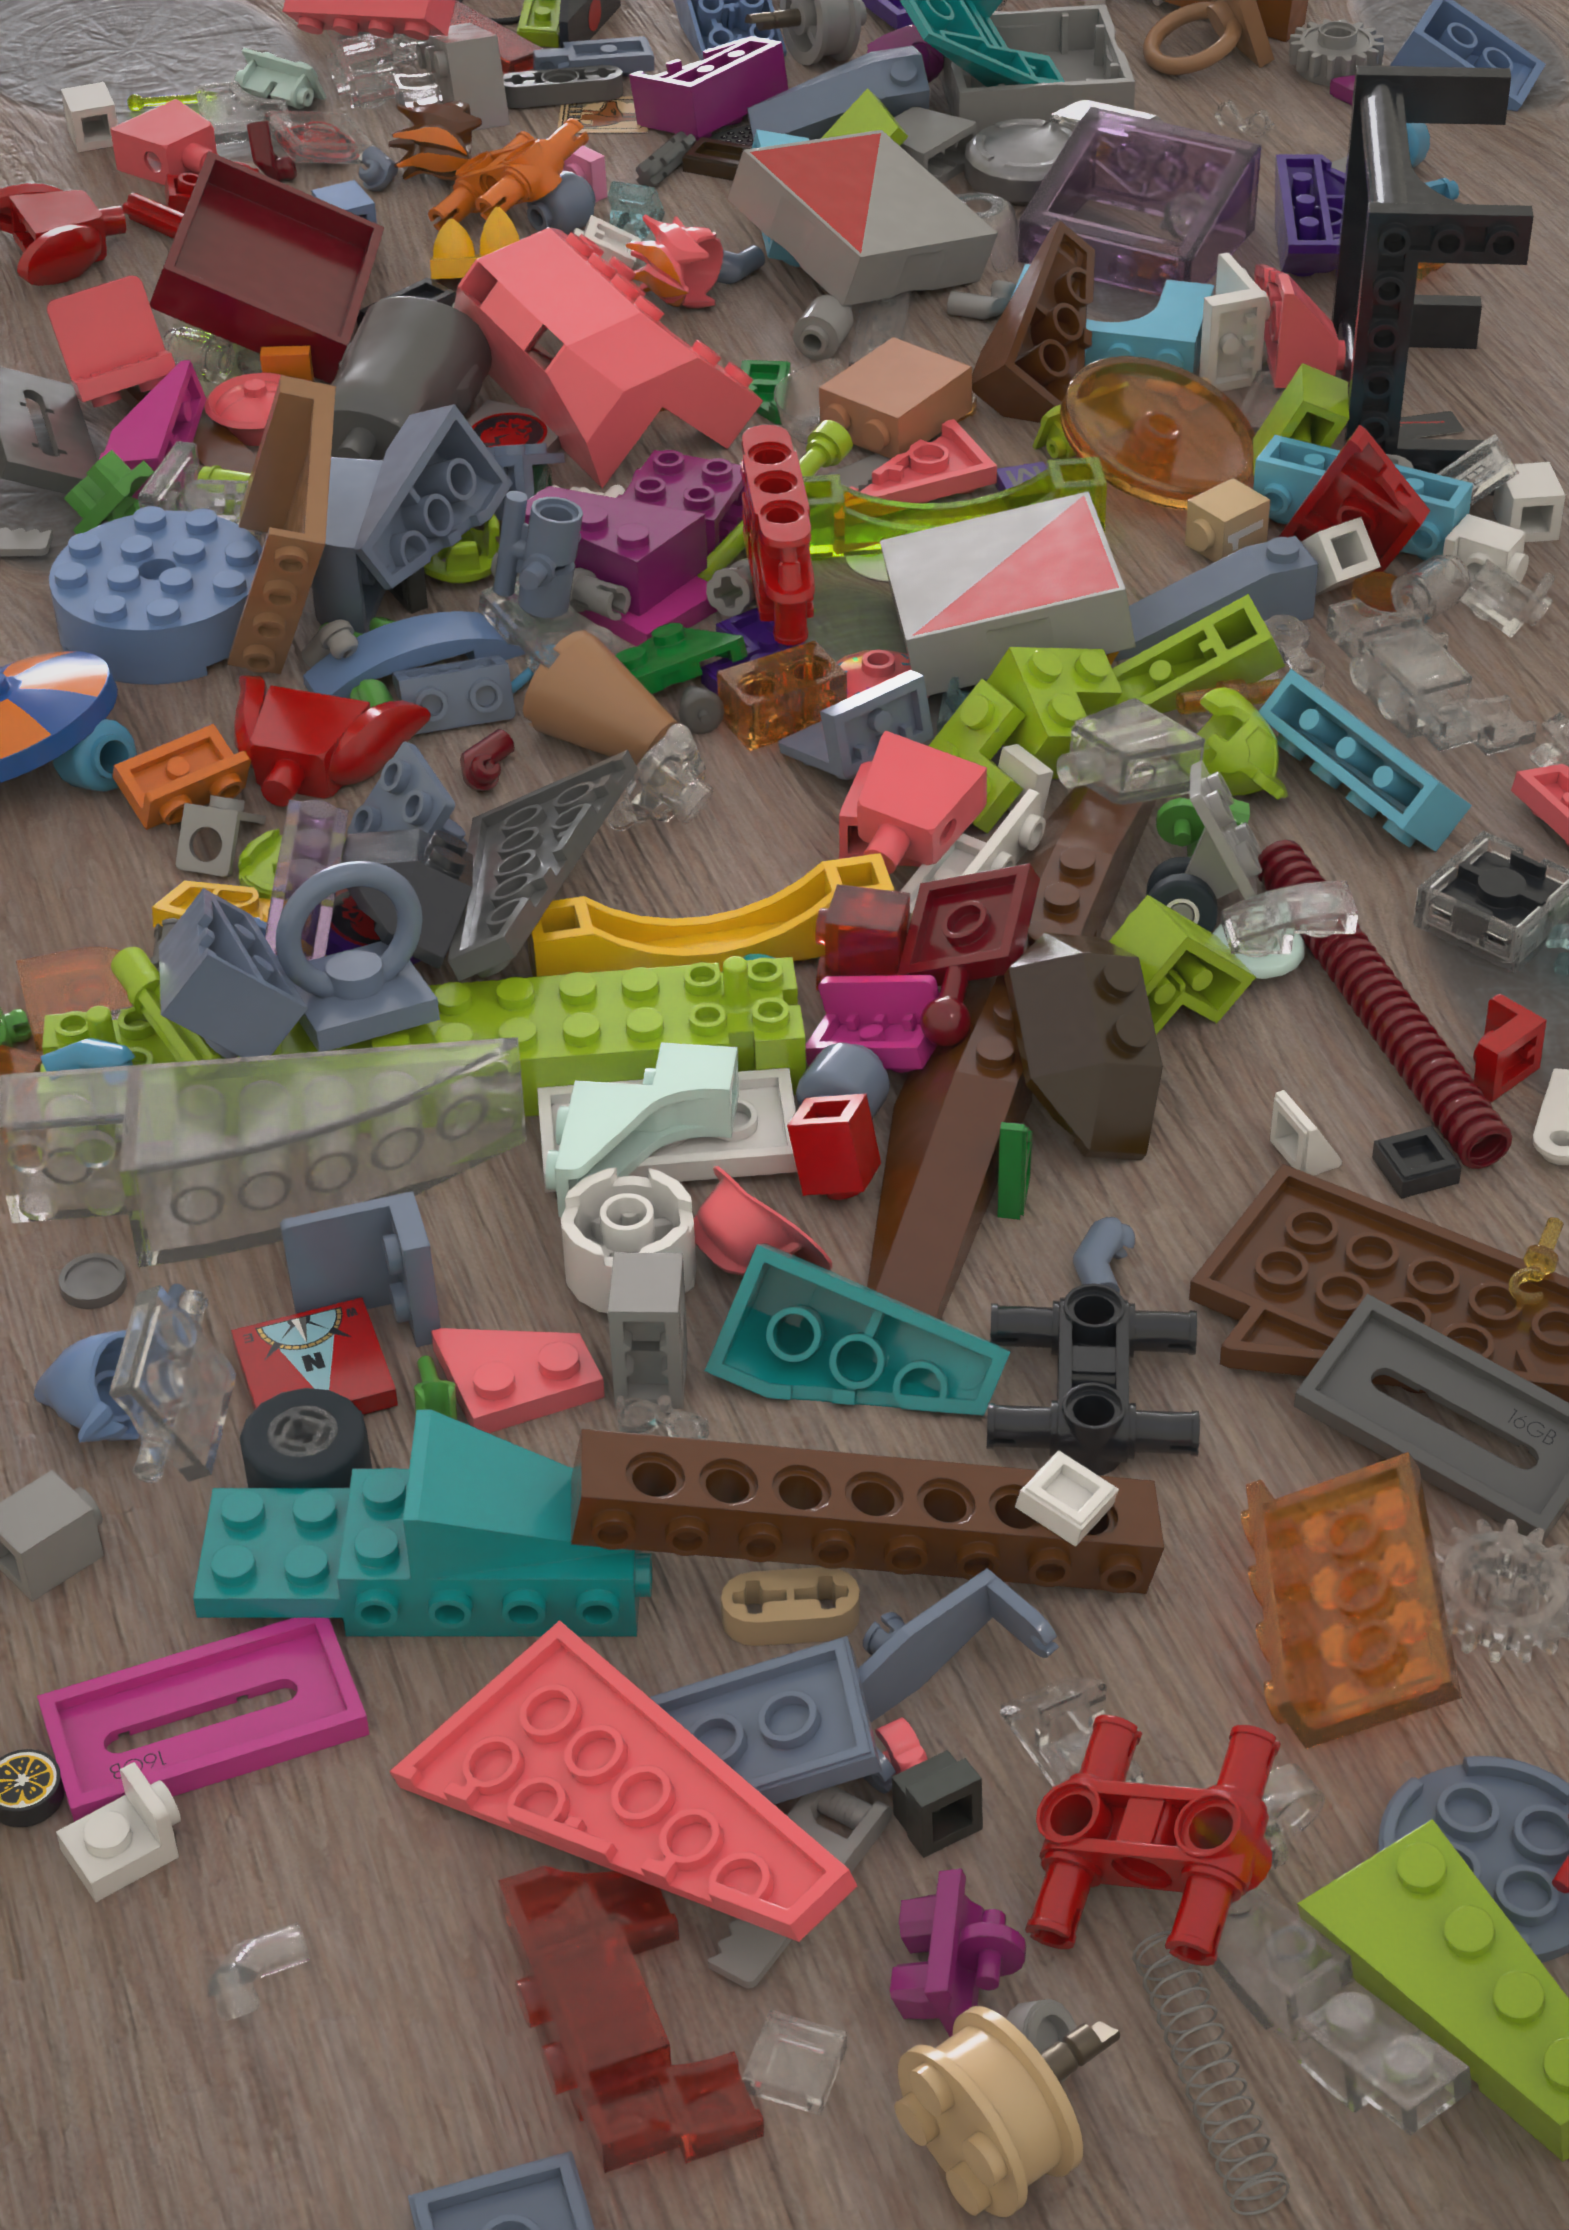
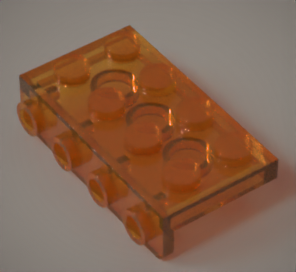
M1409 1452L1276 1499L1261 1479L1246 1484L1249 1509L1241 1511V1523L1245 1536L1255 1552L1256 1564L1248 1567V1576L1253 1593L1263 1610L1264 1621L1256 1623V1635L1261 1651L1270 1664L1272 1679L1264 1682V1694L1268 1708L1279 1725L1287 1723L1303 1746L1308 1749L1462 1698L1420 1470Z

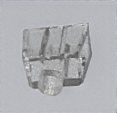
M1134 698L1077 720L1072 726L1070 753L1063 754L1058 758L1057 774L1065 787L1071 789L1085 785L1112 803L1119 805L1190 794L1191 765L1203 760L1205 739Z

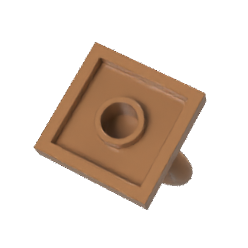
M1211 0L1186 5L1160 19L1148 32L1143 44V55L1147 64L1154 70L1168 75L1189 74L1208 68L1226 57L1235 46L1259 68L1275 60L1256 0ZM1209 19L1213 29L1220 37L1212 46L1190 56L1169 57L1160 52L1162 42L1171 32L1196 20Z

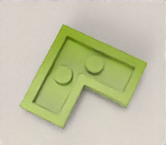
M981 678L929 746L987 767V804L972 823L988 834L1023 790L1018 783L991 759L1025 718L1026 714L995 687Z

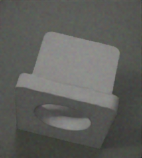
M210 795L209 806L184 803L176 867L180 870L222 877L231 876L240 820L265 824L266 816L243 812L245 801ZM210 827L219 833L222 840V848L214 860L204 862L196 856L193 849V841L200 830Z

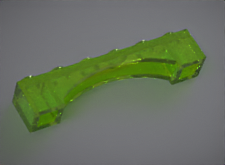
M1099 457L1047 460L1046 470L1019 485L979 498L946 503H909L870 496L841 484L840 474L802 476L810 507L812 540L809 543L812 561H822L829 557L877 556L882 554L880 540L1088 491L1105 533L1107 482Z

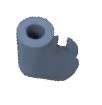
M375 146L368 147L363 152L362 162L368 169L364 170L360 166L358 175L363 181L364 187L371 191L385 189L398 173V168L394 167L395 162Z

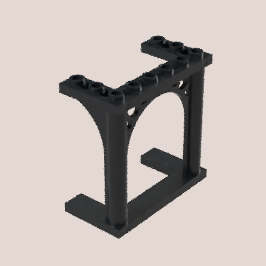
M1356 65L1331 319L1338 340H1344L1346 347L1344 369L1341 370V379L1348 382L1349 420L1345 425L1344 445L1358 426L1361 425L1367 429L1385 454L1406 458L1412 463L1413 469L1461 480L1501 453L1500 440L1402 438L1399 436L1409 347L1477 349L1482 310L1481 296L1415 295L1418 263L1527 265L1534 215L1532 206L1462 204L1439 194L1427 186L1417 176L1412 167L1406 123L1505 125L1511 84L1510 68ZM1495 487L1483 495L1494 496Z

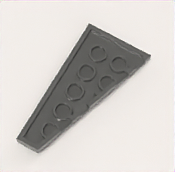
M628 750L472 818L467 852L473 854V888L450 944L448 962L459 981L478 974L479 977L494 975L508 966L511 959L516 957L637 772L638 768Z

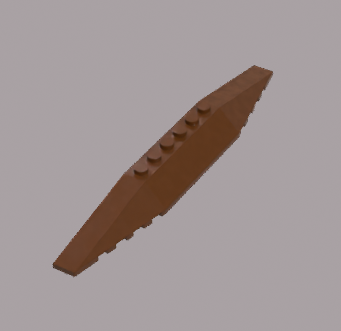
M1126 724L1047 819L1045 831L1038 846L1032 851L1027 850L1017 862L1016 866L1030 863L1040 878L1023 954L1044 933L1091 937L1101 936L1172 765L1173 759L1169 755L1167 742L1174 732ZM1004 975L968 981L963 1001L971 1017V1026L967 1036L954 1046H937L923 1069L910 1071L893 1108L867 1287L940 1320L998 1184L1001 1122L1022 1124L1032 1102L1033 1093L1025 1083Z

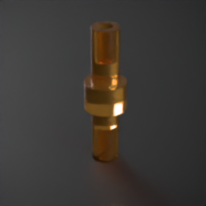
M1242 678L1218 681L1215 688L1178 693L1176 696V707L1180 715L1207 712L1208 710L1200 704L1201 699L1211 690L1223 687L1234 689L1252 705L1263 704L1268 700L1283 678L1246 683Z

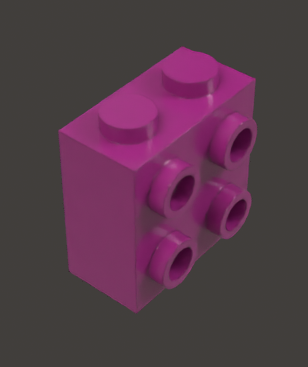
M654 450L642 468L635 470L632 482L623 495L619 494L616 498L705 514L708 556L742 521V493L745 492L740 472L741 465L733 464L721 458L704 459L687 456L675 450Z

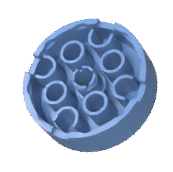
M156 506L140 508L134 515L112 520L85 533L72 536L68 541V545L55 559L49 575L52 602L63 650L87 652L99 656L108 665L114 680L123 683L169 684L207 676L206 666L222 661L229 656L262 552L260 543L248 530L240 528L238 524L217 516L213 510L164 511Z

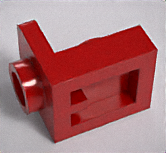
M1497 994L1488 1002L1485 1033L1478 1042L1473 1055L1474 1062L1476 1063L1474 1084L1481 1089L1483 1096L1490 1102L1498 1099L1540 1068L1547 1022L1546 1019L1502 994Z

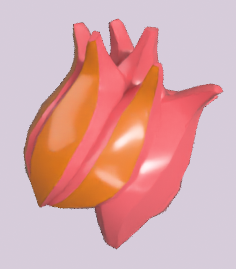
M645 214L642 219L653 232L657 241L629 242L626 244V247L632 250L631 256L646 263L644 267L634 271L636 275L632 280L643 282L639 287L645 293L649 291L654 292L661 300L673 307L683 305L686 308L698 309L715 306V300L706 294L716 283L723 263V248L719 238H716V233H712L709 228L685 227L678 216L674 217L673 224L659 222Z

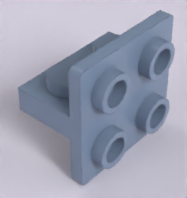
M406 741L403 742L394 757L385 764L380 779L364 804L355 811L347 834L421 829L433 835L435 830H440L459 838L468 847L464 839L465 831L450 819V815L455 809L454 800L416 745Z

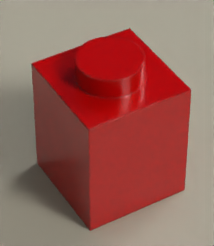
M867 1093L805 1098L787 1125L803 1196L826 1194L829 1199L833 1200L854 1197L866 1190L882 1164Z

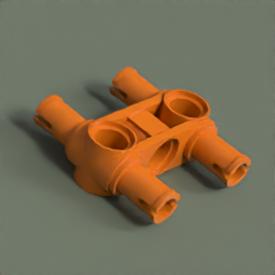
M569 118L548 139L540 140L535 139L525 131H521L504 148L490 152L485 151L471 158L456 171L457 179L453 185V192L436 207L429 210L428 216L430 221H434L439 216L442 218L433 226L440 231L449 219H454L460 223L470 213H481L480 215L487 220L495 207H500L506 213L516 204L533 202L544 197L561 183L562 178L560 174L564 168V161L581 146L588 143L589 136L587 131L578 137L575 136L584 126L578 120Z

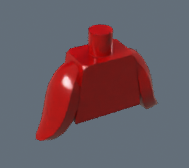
M25 183L0 188V230L13 234V239L23 252L17 266L18 276L31 285H55L81 276L94 262L102 261L106 258L107 236L126 233V219L121 206L98 209L86 191H63L50 185Z
M243 675L239 677L238 681L240 696L235 714L234 743L238 753L245 751L250 758V767L254 769L256 783L261 786L263 797L273 805L285 807L291 804L296 794L327 799L333 797L343 785L357 784L370 779L394 757L403 742H408L430 720L431 713L427 708L403 700L389 701L370 707V702L273 685L268 689L261 676Z

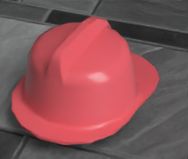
M719 1166L713 1167L714 1174L718 1178L719 1183L700 1206L693 1220L696 1246L717 1267L727 1273L744 1276L756 1245L768 1244L827 1270L832 1269V1261L812 1238L781 1214L748 1194Z

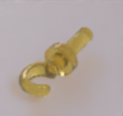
M1548 1218L1538 1245H1531L1526 1250L1523 1261L1528 1268L1520 1269L1514 1273L1509 1281V1290L1512 1297L1521 1303L1536 1304L1544 1298L1543 1292L1526 1293L1518 1286L1526 1281L1539 1282L1543 1279L1544 1274H1551L1555 1271L1559 1258L1554 1249L1564 1225L1559 1218Z

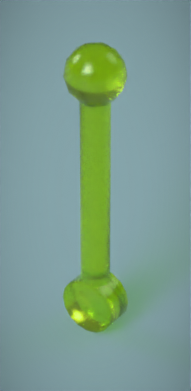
M208 89L200 94L142 98L139 94H132L127 99V105L132 111H140L144 106L163 105L177 99L183 104L202 103L203 105L211 106L218 103V93L215 90Z

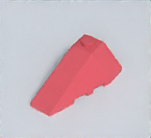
M1256 264L1254 282L1261 290L1267 293L1271 307L1270 317L1268 320H1265L1264 340L1267 347L1266 361L1274 387L1286 388L1302 363L1333 376L1336 375V370H1343L1346 357L1345 341L1338 340L1333 322L1288 274L1265 264Z

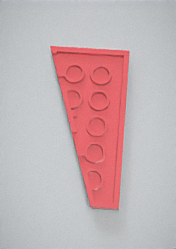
M560 1620L389 1771L401 1789L798 1942L857 1887L850 1870Z

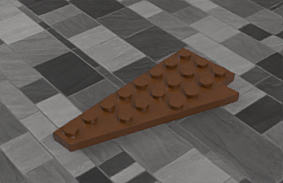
M1282 1164L1190 1281L1189 1300L1239 1321L1221 1345L1219 1364L1227 1368L1307 1377L1368 1293L1569 1403L1568 1277L1286 1164ZM1387 1375L1376 1376L1371 1381L1372 1384L1402 1387L1411 1393H1426L1421 1389L1418 1392Z

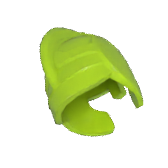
M1216 688L1203 696L1200 704L1213 715L1191 742L1177 731L1169 737L1167 749L1175 763L1190 774L1191 765L1202 760L1209 774L1218 771L1222 775L1232 796L1248 795L1265 790L1277 800L1288 797L1285 785L1277 777L1279 763L1277 738L1259 711L1234 689Z

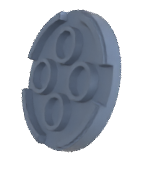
M1495 1756L1464 1757L1463 1764L1436 1770L1419 1779L1411 1777L1393 1795L1384 1811L1379 1828L1376 1854L1433 1819L1541 1963L1569 1953V1893L1566 1894L1558 1891L1551 1883L1569 1855V1783L1540 1767L1514 1759Z

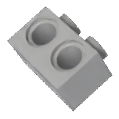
M614 1252L608 1320L615 1408L683 1409L688 1354L683 1253Z

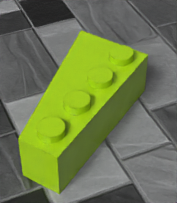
M1433 1819L1297 1903L1305 1943L1325 1960L1332 1959L1356 1980L1357 1987L1381 2007L1386 2005L1419 2033L1420 2041L1442 2060L1448 2058L1478 2084L1480 2092L1562 2162L1569 2159V1998Z

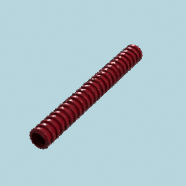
M1286 839L1276 841L1267 846L1258 856L1262 873L1258 874L1257 878L1263 883L1266 891L1271 894L1274 902L1279 905L1280 910L1286 915L1289 923L1298 930L1314 958L1319 961L1322 969L1327 972L1330 980L1335 983L1337 990L1344 996L1347 1004L1352 1007L1355 1015L1360 1018L1362 1025L1369 1031L1372 1039L1377 1042L1380 1050L1386 1054L1390 1064L1395 1067L1398 1075L1403 1078L1405 1085L1413 1092L1415 1099L1421 1103L1423 1110L1430 1116L1433 1124L1439 1128L1441 1135L1448 1141L1451 1149L1457 1153L1461 1163L1469 1169H1481L1499 1161L1512 1144L1513 1136L1509 1127L1502 1122L1500 1115L1493 1110L1491 1103L1483 1096L1481 1089L1474 1084L1472 1077L1465 1072L1464 1066L1456 1060L1455 1054L1447 1047L1444 1039L1438 1035L1435 1027L1429 1023L1427 1016L1421 1012L1418 1004L1412 1000L1410 993L1403 988L1401 981L1395 977L1393 970L1386 965L1384 958L1377 952L1376 947L1369 942L1367 935L1361 931L1359 924L1353 920L1350 912L1344 908L1342 901L1336 897L1333 889L1328 886L1327 881L1320 875L1319 870L1312 864L1302 847L1295 841Z

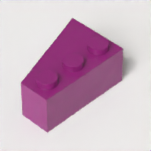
M750 36L702 51L704 60L683 67L679 59L667 62V72L650 76L645 75L643 71L629 74L637 124L671 133L683 131L687 136L689 134L694 135L696 141H698L701 137L710 138L713 135L712 131L722 126L741 122L743 116L748 114L747 108L788 90L782 42Z
M548 486L539 491L527 501L525 523L529 524L531 506L539 498L560 497L568 499L581 507L583 511L580 531L581 540L578 544L577 557L574 561L575 568L589 570L599 580L627 588L631 597L628 611L638 616L647 612L707 569L705 514L553 486Z

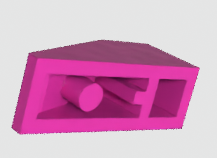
M191 360L180 361L111 431L105 451L100 455L99 460L109 451L113 450L131 470L143 460L150 466L154 473L132 496L138 500L174 498L206 402L205 394Z

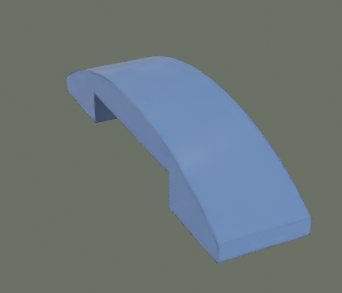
M437 612L402 619L356 637L358 648L354 654L348 658L341 657V659H336L329 653L303 675L304 685L309 692L350 698L351 690L364 679L381 678L391 675L395 671L416 668L461 654H465L469 660L500 655L504 660L525 655V645L502 617L478 612Z

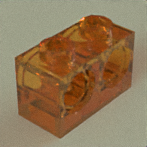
M815 640L717 671L718 696L723 701L725 709L722 721L749 751L776 743L787 736L822 721L820 711L847 699V673Z

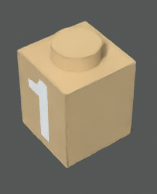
M1234 478L1189 499L1187 504L1185 545L1211 561L1216 562L1246 546L1267 542L1270 499Z

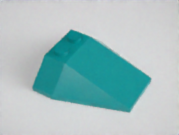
M900 0L923 40L986 87L998 86V84H1005L1006 86L1065 82L1050 56L1008 48L990 19V16L1003 0Z

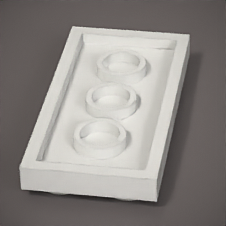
M789 1068L738 1072L739 1098L731 1138L697 1137L667 1144L653 1152L628 1176L634 1175L649 1178V1169H655L679 1182L718 1179L713 1171L714 1166H719L731 1177L797 1172L787 1128L788 1123L796 1113ZM642 1079V1080H629V1081L608 1082V1083H624V1084H641V1085H643V1079ZM574 1085L537 1088L544 1184L549 1150L559 1151L560 1147L556 1143L557 1112L559 1106L569 1107ZM545 1184V1193L556 1192V1190L546 1189Z

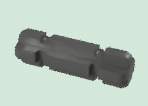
M683 131L676 133L669 141L665 142L647 159L641 162L636 167V172L639 176L636 179L640 186L646 184L649 188H654L683 164L682 157L696 141L694 135L689 134L687 136Z

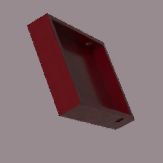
M208 151L149 303L150 307L259 354L261 347L310 346L314 377L332 384L339 370V363L342 361L352 337L384 227Z

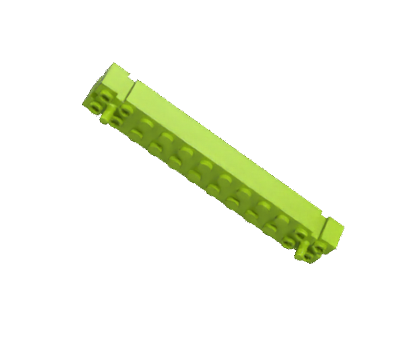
M733 956L723 962V972L719 969V963L700 962L682 966L637 967L630 970L592 973L573 972L566 975L528 978L510 977L502 980L463 983L447 982L444 984L428 985L438 999L440 1020L322 1053L318 1052L298 1021L262 1068L240 1056L232 1061L220 1055L219 1064L222 1066L220 1074L216 1078L209 1077L202 1084L195 1083L189 1079L145 1016L139 1014L134 1007L121 1009L117 1020H112L111 1011L105 1006H94L87 1012L71 1011L64 1014L45 1015L42 1044L44 1055L78 1041L95 1038L127 1046L135 1056L131 1061L138 1071V1077L134 1083L116 1090H111L105 1085L101 1072L92 1071L52 1086L44 1065L41 1064L38 1101L50 1155L101 1151L102 1140L125 1138L126 1148H140L539 1116L537 1088L574 1085L575 1080L592 1082L642 1080L646 1068H656L661 1043L737 1047L738 1072L789 1068L793 1095H796L800 1078L806 1071V1043L801 1007L798 1005V988L793 957L745 960L742 957Z

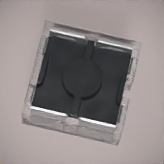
M1483 830L1417 888L1413 925L1439 937L1443 941L1452 943L1496 966L1516 974L1569 925V869L1545 858L1541 862L1535 861L1523 855V848Z

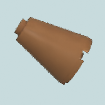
M586 630L575 631L556 644L553 650L560 654L550 668L540 664L526 691L523 715L532 722L529 725L537 732L608 757L628 750L636 766L656 743L666 738L667 744L649 771L655 770L660 765L663 767L669 765L676 758L682 746V739L679 737L680 724L598 637Z

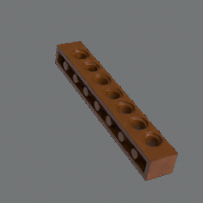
M581 1429L571 1476V1545L594 1546L608 1550L629 1549L674 1553L680 1556L745 1559L759 1563L780 1562L815 1565L829 1569L850 1568L893 1572L899 1575L919 1574L964 1578L967 1580L972 1579L988 1568L1003 1582L1036 1584L1041 1587L1059 1586L1106 1590L1112 1593L1147 1594L1165 1548L1155 1481L1100 1476L1119 1489L1110 1510L1075 1547L1015 1508L1020 1490L1039 1471L1032 1469Z

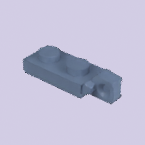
M645 36L563 42V48L533 50L534 71L596 65L619 67L622 70V75L628 77L629 74L638 71H654V54Z

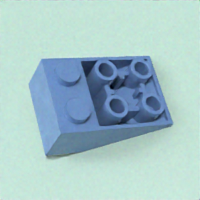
M673 0L681 28L700 61L704 60L702 51L750 36L782 42L783 53L786 56L787 51L780 29L773 28L772 30L759 31L756 23H745L747 14L775 11L772 0Z

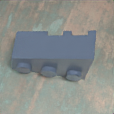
M204 888L159 945L161 1016L204 1037L206 1043L226 1059L234 1061L240 1056L262 1068L308 1009L292 981L284 972L280 961L253 916Z

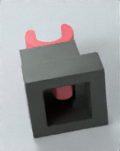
M903 1717L875 1729L877 1737L887 1749L882 1753L896 1771L892 1776L893 1815L906 1830L907 1837L923 1858L983 1829L982 1778L966 1758L957 1762L951 1753L946 1750L927 1759V1755L920 1745L914 1730Z

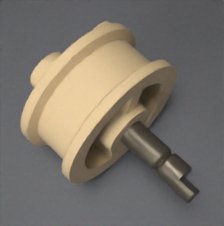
M970 2007L956 2018L953 2025V2036L936 2048L928 2045H916L901 2056L898 2063V2080L903 2098L894 2105L896 2116L904 2131L916 2144L927 2146L940 2167L946 2172V2180L953 2196L968 2213L976 2216L985 2210L998 2217H1009L1025 2205L1028 2186L1045 2174L1063 2177L1081 2163L1083 2141L1080 2127L1071 2103L1060 2082L1075 2072L1078 2066L1085 2065L1120 2039V2032L1101 2021H1098L1091 2027L1083 2023L1064 2036L1062 2042L1057 2041L1042 2053H1039L1025 2035L1006 2018L986 2007Z

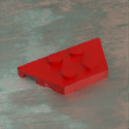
M1359 425L1278 537L1288 538L1296 536L1298 540L1303 541L1319 531L1362 517L1381 566L1370 572V574L1380 577L1422 525L1430 509L1367 429Z

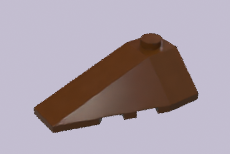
M1061 220L1053 224L982 348L972 373V392L1003 417L1041 423L1042 417L1050 409L1058 405L1068 406L1087 397L1090 389L1091 372L1085 370V349L1092 346V331L1086 329L1087 305L1093 302L1095 249Z

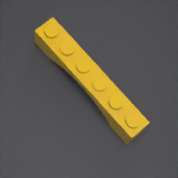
M877 853L822 861L801 879L768 898L736 910L709 916L673 919L639 916L607 907L586 896L553 900L527 938L529 962L533 977L566 975L573 972L592 973L630 970L637 967L682 966L700 962L719 963V969L722 972L723 962L733 956L743 958L748 954H764L774 958L793 957V961H805L823 956L865 952L870 949L894 946V887L882 855Z

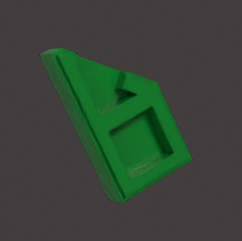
M767 360L742 361L741 369L753 379L749 388L763 400L756 413L774 424H783L791 379V362Z
M1001 1122L998 1218L1020 1220L1021 1215L1024 1216L1031 1178L1033 1132L1030 1131L1029 1127H1025V1124Z

